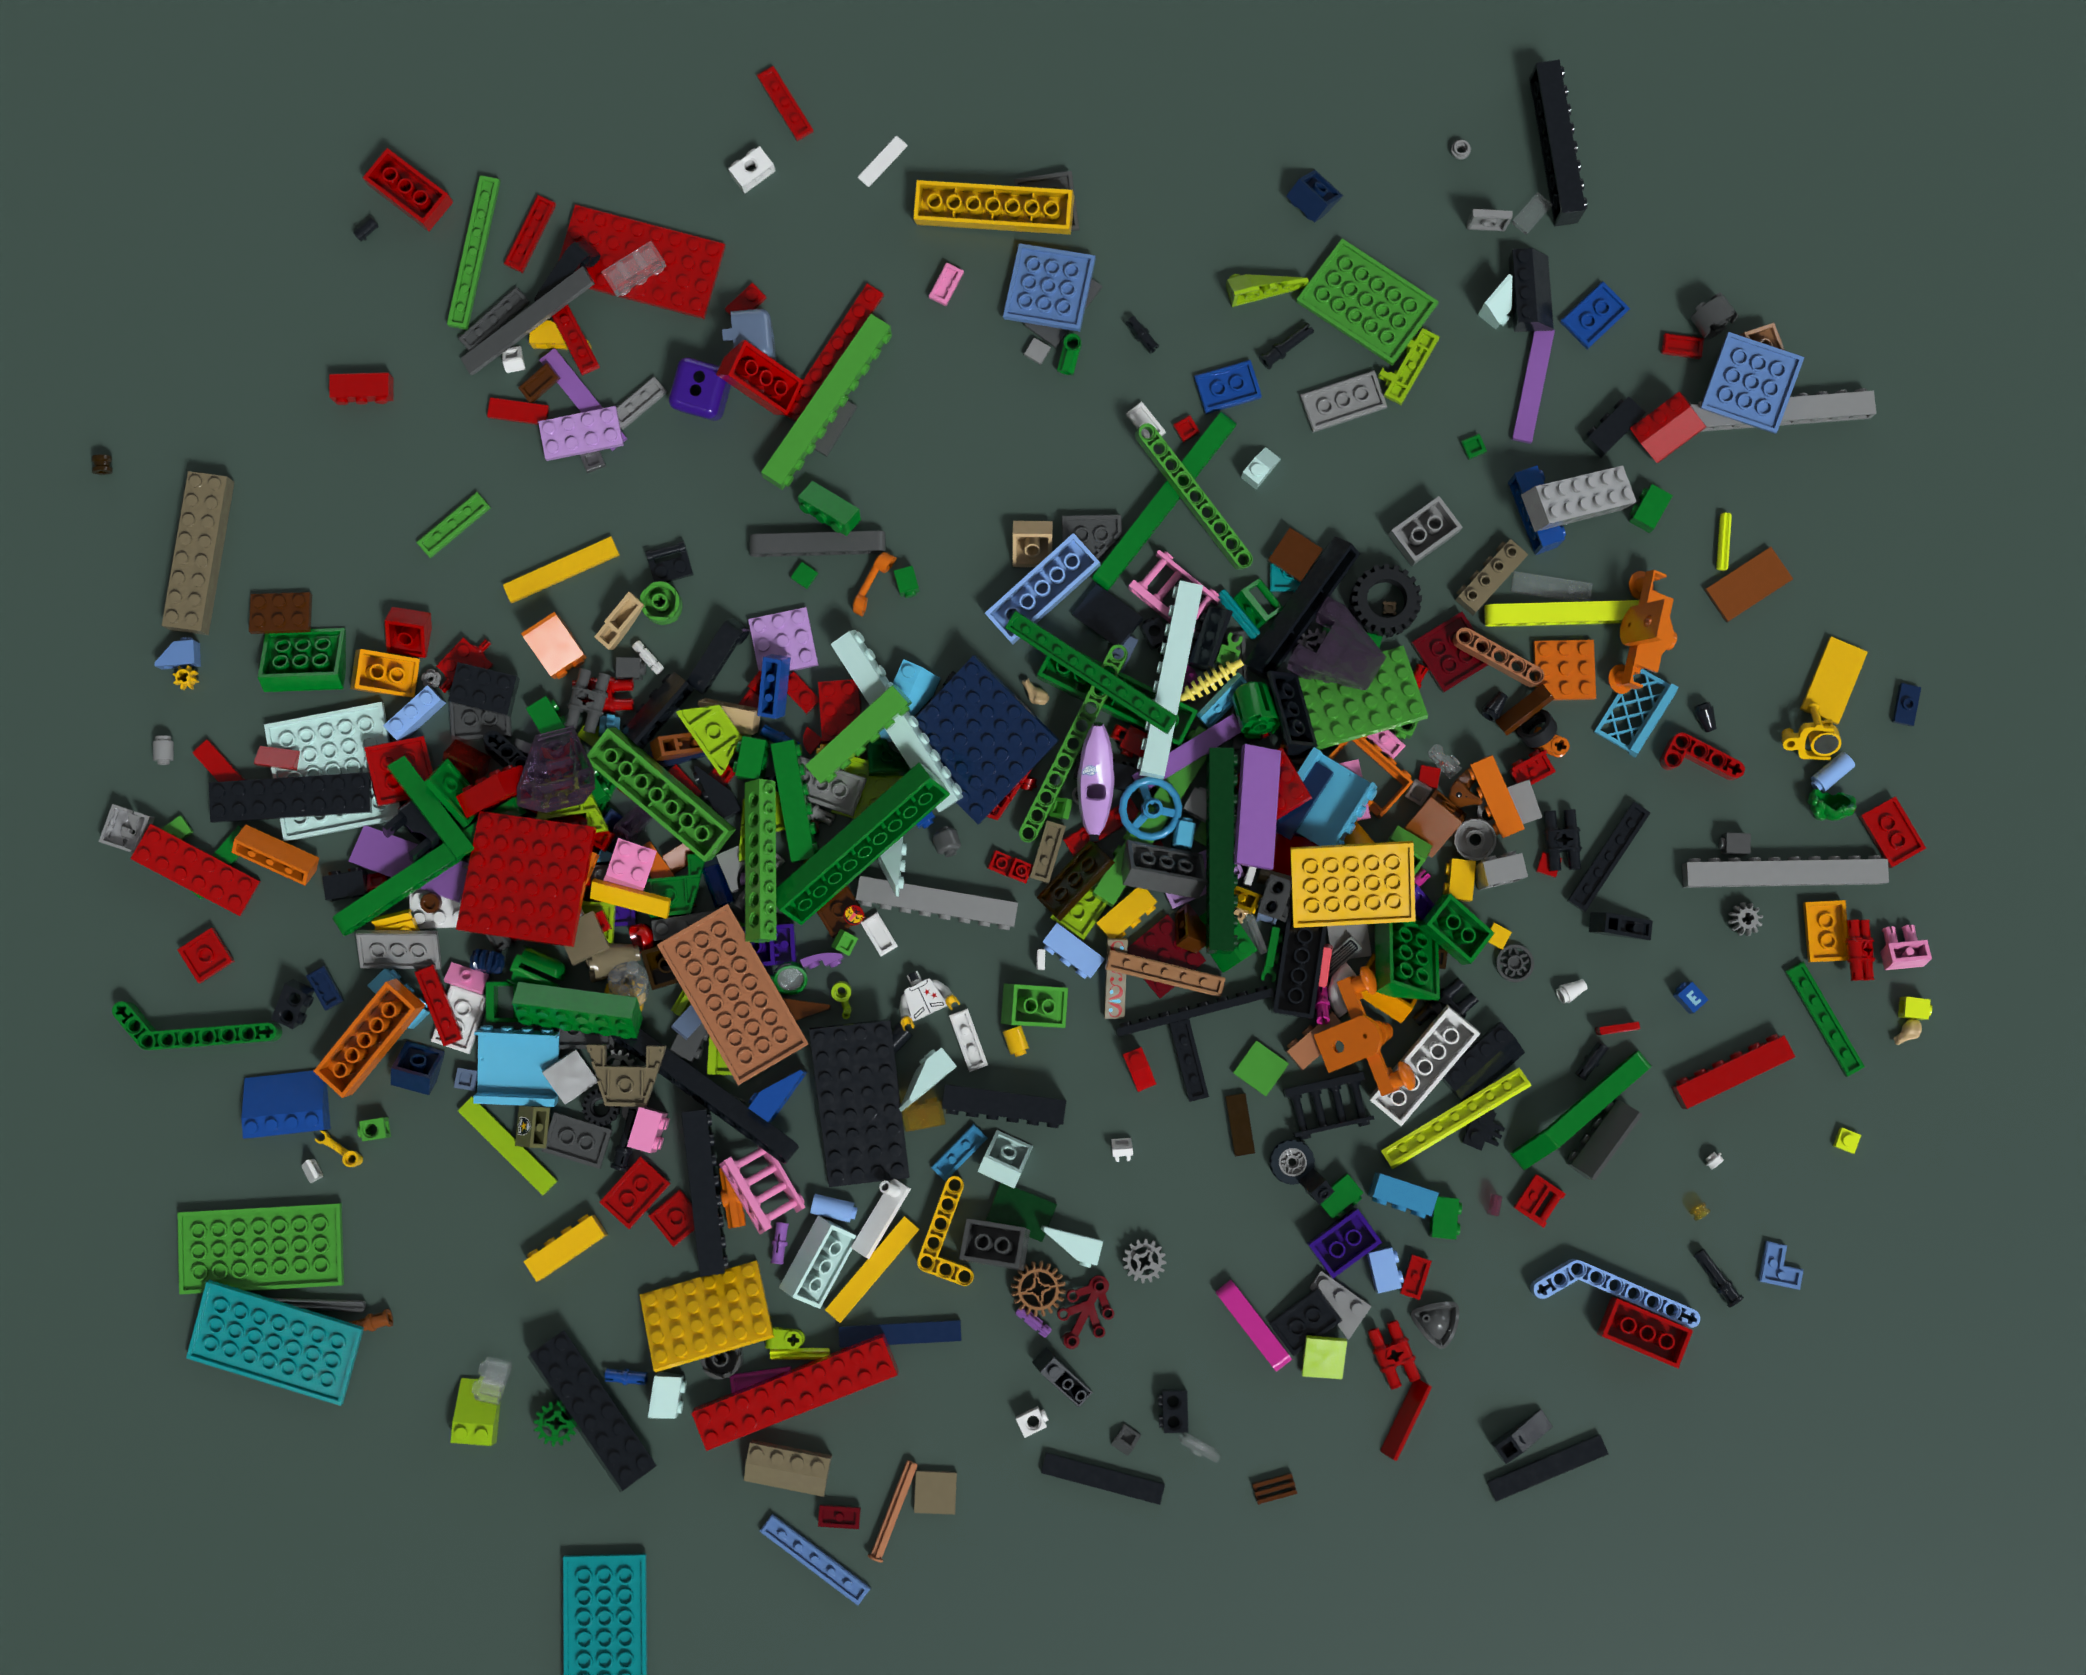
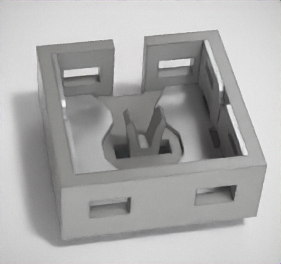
M112 804L98 842L134 853L149 825L154 823L155 818L135 811L133 813V810Z

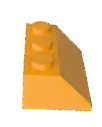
M1373 953L1365 966L1376 977L1375 954ZM1368 991L1362 992L1364 1000L1400 1023L1412 1011L1417 999L1390 997L1378 992L1374 995H1371Z

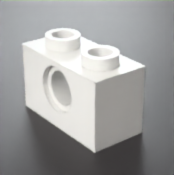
M760 146L757 149H751L743 159L734 161L729 168L731 177L744 194L776 171L774 164ZM749 166L756 167L753 171L746 170Z

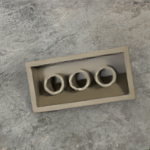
M752 1440L749 1444L745 1464L744 1481L824 1497L832 1455Z

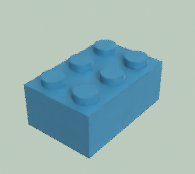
M1375 1172L1368 1196L1373 1197L1372 1201L1383 1205L1390 1202L1392 1203V1208L1404 1212L1408 1208L1411 1209L1410 1214L1425 1218L1426 1215L1432 1216L1439 1193Z

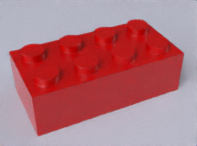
M388 148L363 176L364 181L369 187L428 232L453 203L450 196L444 190Z
M1611 1296L1597 1334L1679 1369L1693 1330Z

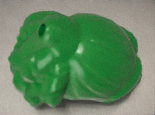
M1813 789L1807 801L1811 806L1810 809L1815 819L1820 821L1826 819L1831 821L1841 820L1853 815L1857 807L1856 798L1843 792L1831 795L1828 792L1823 793L1819 789Z

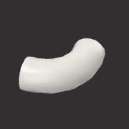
M1346 962L1332 975L1328 986V999L1338 1018L1347 1013L1348 1010L1337 982L1347 977L1357 976Z

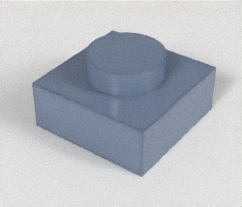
M457 1068L454 1088L475 1091L478 1071Z

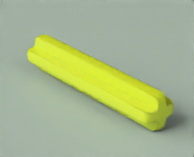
M1726 512L1720 514L1716 569L1720 571H1726L1729 564L1732 514Z
M829 1348L770 1349V1359L816 1360L830 1354Z

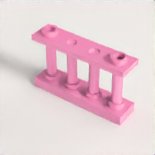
M1158 550L1156 557L1159 561L1142 581L1136 582L1133 580L1128 590L1170 623L1171 617L1168 616L1170 606L1167 607L1162 603L1166 594L1180 578H1183L1186 582L1202 584L1176 564L1168 552ZM1167 565L1175 573L1157 594L1154 593L1152 595L1147 591V586L1163 567ZM1203 586L1202 595L1205 598L1199 604L1197 619L1211 602L1216 606L1220 602L1219 594L1211 588L1208 590Z
M759 1146L758 1149L737 1161L729 1157L719 1164L759 1235L772 1228L770 1225L772 1220L794 1208L796 1213L806 1208L803 1197L796 1192L780 1162ZM763 1155L769 1166L747 1179L743 1178L740 1168ZM773 1173L779 1184L758 1196L753 1195L750 1186ZM784 1191L789 1201L768 1214L764 1213L760 1207L761 1203Z

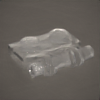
M1436 744L1429 749V758L1450 779L1462 769L1459 766L1460 762L1454 756L1449 757L1443 753L1441 745Z

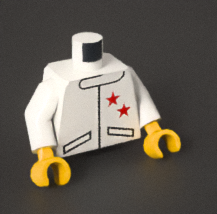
M918 971L907 975L911 987L904 990L905 993L900 999L901 1026L906 1031L905 1026L911 1024L913 1029V1022L946 1006L953 1010L951 1007L952 1003L957 1002L960 1005V1002L948 986L930 978L922 981Z

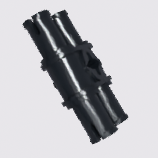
M1576 809L1563 811L1565 828L1563 830L1557 828L1556 811L1544 812L1545 830L1543 834L1546 846L1544 852L1548 854L1549 871H1561L1560 853L1562 851L1568 853L1569 870L1581 869L1580 851H1582L1579 835L1581 830L1577 827ZM1562 837L1569 841L1563 844L1556 840Z
M1457 977L1446 988H1440L1439 1000H1426L1425 1006L1412 1018L1421 1026L1432 1015L1438 1016L1443 1009L1441 1004L1444 1006L1449 1005L1455 1012L1465 1018L1466 1012L1478 1003L1479 1000L1470 993L1458 1004L1452 1001L1453 997L1465 987L1464 983Z

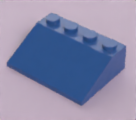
M313 1071L245 1078L241 1117L243 1139L330 1130L327 1084Z

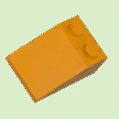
M357 649L355 651L350 689L414 698L420 659Z

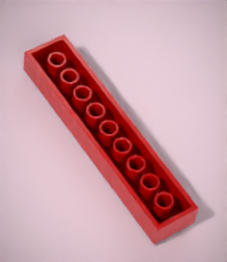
M882 1333L697 1406L691 1413L704 1447L708 1451L898 1375L899 1370L886 1336Z

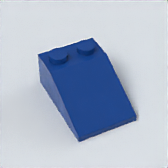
M799 1070L759 1093L755 1092L749 1100L751 1105L748 1108L765 1121L773 1122L808 1072Z

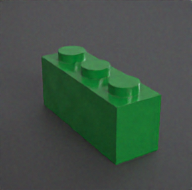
M814 481L798 496L799 507L802 512L814 516L820 523L829 525L837 533L847 536L861 521L859 508Z

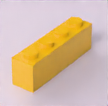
M588 1214L577 1220L579 1222L578 1225L573 1228L570 1225L562 1230V1236L557 1239L552 1237L543 1243L545 1245L543 1249L538 1251L536 1248L527 1254L528 1259L523 1262L536 1282L541 1281L608 1235L595 1214L591 1216Z

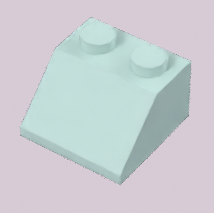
M996 1130L978 1172L1015 1188L1033 1146Z
M659 1372L654 1376L648 1418L675 1419L678 1417V1414H682L684 1401H681V1395L685 1393L687 1381H684L685 1375Z

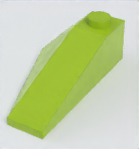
M1235 274L1227 279L1226 289L1231 306L1235 307L1303 289L1308 285L1309 280L1305 277Z

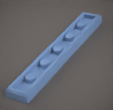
M773 1513L760 1530L767 1538L856 1605L861 1603L871 1587Z

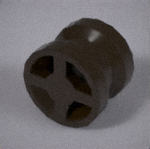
M102 454L91 456V461L94 463L92 467L93 474L108 475L113 473V468L110 467L112 456Z

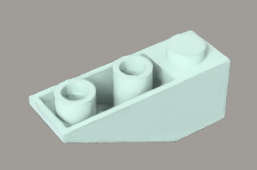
M903 836L878 858V863L897 897H899V890L904 887V877H901V872H905V860H902L903 855L906 856L907 844L903 843Z

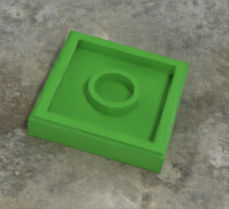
M1256 1040L1233 1074L1266 1097L1289 1063Z

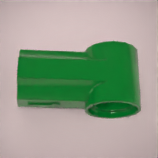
M1071 333L1065 337L1057 372L1065 375H1074L1079 352L1081 351V339L1077 334ZM1070 341L1078 343L1076 348H1069L1067 344Z

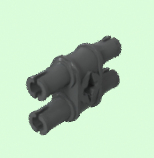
M580 668L576 685H573L571 688L572 694L569 704H567L569 711L564 726L576 729L580 713L584 711L588 715L583 731L595 734L599 717H602L604 714L603 708L606 698H608L606 691L611 676L599 673L595 689L591 691L587 687L592 672ZM590 698L594 702H587L585 704L581 700H588Z

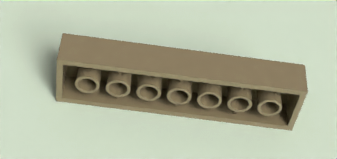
M188 471L162 626L168 630L209 635L234 488V481L227 476Z

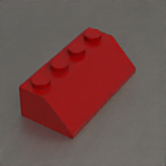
M742 340L723 358L716 373L718 377L774 415H788L804 382L746 340Z

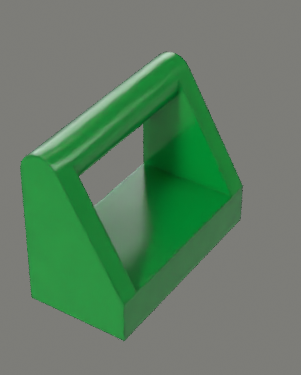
M1260 578L1242 589L1233 598L1258 629L1278 615L1283 609V606ZM1256 586L1275 609L1269 615L1250 593Z
M486 982L487 1023L518 1022L514 1008L513 1018H498V987L513 986L514 997L517 985L509 982Z

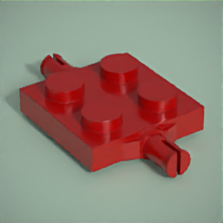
M463 637L436 666L444 673L447 679L439 688L446 693L452 686L458 662L490 670L493 664L486 658L483 652L491 643L484 639L476 647Z

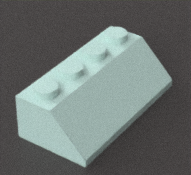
M817 1216L779 1288L792 1298L820 1309L852 1251L851 1246L857 1235L830 1220Z

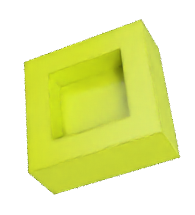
M1840 1127L1833 1146L1855 1154L1861 1135Z

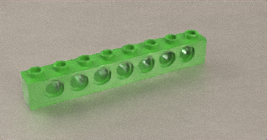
M756 779L745 782V942L765 943L777 940L775 781Z

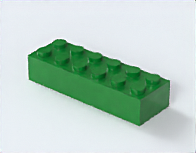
M518 982L512 1000L518 1022L526 1026L538 1025L543 1028H560L564 1031L576 1030L585 1034L598 1033L603 1036L613 1035L624 1039H637L643 1019L637 997Z

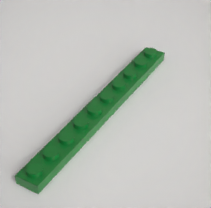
M1015 611L1005 628L1162 732L1168 734L1178 719L1177 715L1021 613Z

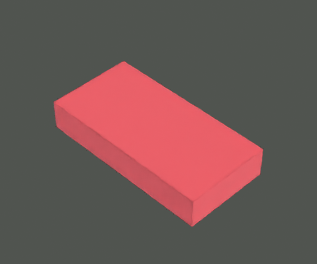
M1331 944L1324 945L1319 987L1326 988L1328 984L1333 950Z

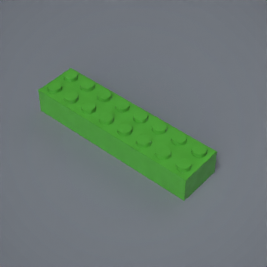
M616 727L607 728L584 758L585 761L704 862L712 860L736 830Z

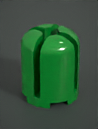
M1256 681L1240 685L1234 691L1232 701L1240 730L1245 738L1260 739L1259 735L1270 731L1271 734L1276 732L1280 722L1270 688L1265 683Z
M524 945L523 947L526 949L522 955H516L510 971L513 972L511 980L507 979V981L515 985L518 982L561 987L525 969L526 966H529L563 981L566 973L564 963Z

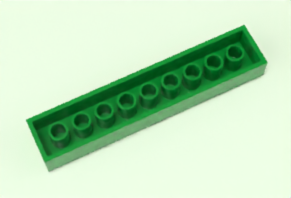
M920 762L912 767L910 771L776 888V906L779 911L800 925L805 923L950 795L942 781Z

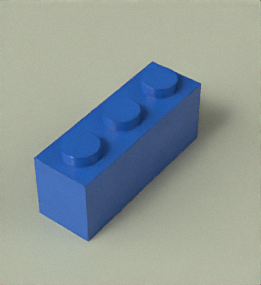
M775 654L763 657L757 716L773 719L785 716L791 657Z

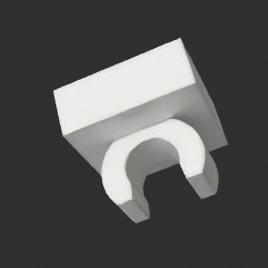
M1111 1139L1112 1153L1116 1162H1119V1156H1126L1127 1161H1130L1133 1155L1132 1139Z

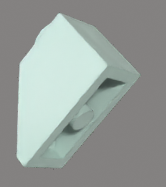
M1265 447L1246 467L1241 478L1257 490L1281 459Z

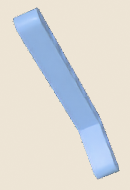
M1570 1259L1535 1279L1530 1285V1291L1533 1296L1545 1299L1575 1281L1580 1280L1690 1328L1696 1327L1701 1319L1700 1314L1692 1308L1577 1259ZM1578 1263L1580 1266V1271L1577 1274H1573L1571 1270L1572 1265ZM1594 1271H1597L1599 1275L1596 1282H1592L1590 1279V1275ZM1558 1273L1563 1277L1560 1284L1554 1282V1277ZM1615 1279L1618 1284L1617 1288L1611 1290L1609 1283ZM1539 1284L1542 1286H1546L1542 1289L1543 1293L1537 1292V1290H1539ZM1631 1288L1636 1289V1296L1634 1298H1629L1628 1291ZM1650 1296H1654L1655 1303L1649 1307L1647 1299ZM1669 1304H1672L1674 1306V1311L1672 1314L1668 1315L1666 1313V1307ZM1681 1312L1690 1315L1692 1320L1690 1321L1680 1316Z

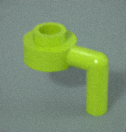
M838 981L832 986L831 995L834 1000L841 1002L843 1008L842 1017L848 1019L851 1014V1006L848 999L851 996L852 989L849 983ZM843 987L845 992L839 993L838 989Z

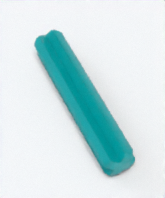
M1226 589L1218 593L1220 602L1227 610L1233 611L1232 616L1252 640L1257 638L1261 634L1259 629Z

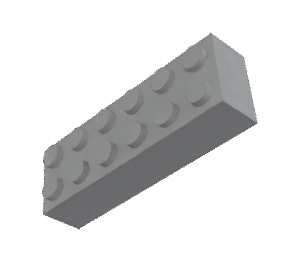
M1623 466L1538 485L1521 494L1535 532L1622 511L1637 502Z

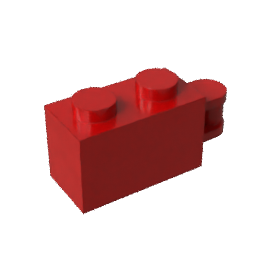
M1116 724L1109 737L1121 743L1119 747L1122 750L1121 753L1129 758L1133 756L1138 759L1139 757L1143 758L1144 750H1141L1142 740L1147 738L1148 734L1132 725L1127 730ZM1121 732L1126 734L1124 739L1118 737Z

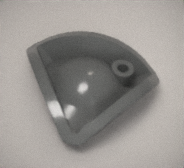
M1456 1302L1433 1303L1414 1309L1411 1313V1318L1431 1344L1439 1349H1443L1449 1345L1456 1333L1459 1322V1306Z

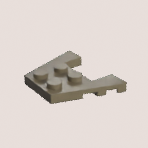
M587 1044L586 1048L591 1056V1064L593 1069H595L598 1086L605 1106L646 1107L666 1051V1046H646V1066H607V1044Z

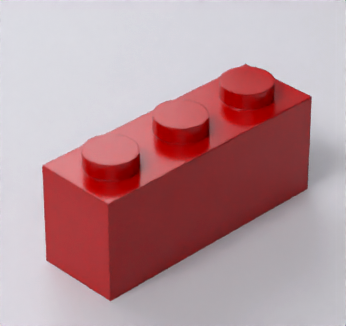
M389 373L329 374V397L338 405H347L348 402H356V404L360 405L368 404V402L386 404L387 401H394L393 377Z

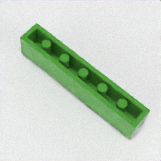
M892 685L813 757L805 767L820 784L832 782L837 777L836 772L840 769H846L852 763L850 760L855 755L858 757L866 750L865 746L869 742L874 743L881 736L879 733L884 728L888 730L895 724L894 719L898 715L901 717L910 710L908 706L912 702L897 685Z

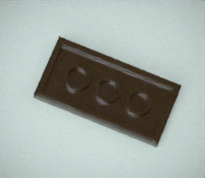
M1089 841L1036 898L1061 921L1115 862L1096 843Z

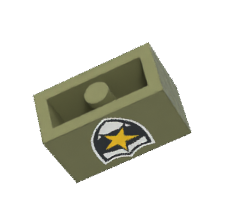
M519 1106L515 1146L546 1148L550 1108Z

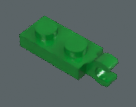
M1272 926L1270 929L1264 969L1260 977L1262 981H1264L1266 974H1271L1272 983L1276 981V973L1272 968L1274 964L1277 965L1279 953L1276 952L1277 945H1281L1283 933H1280V928Z

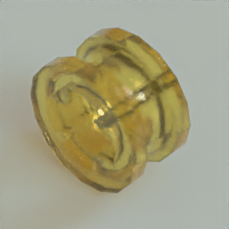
M1705 1202L1698 1204L1689 1211L1690 1214L1694 1215L1695 1221L1710 1213V1209L1705 1207Z

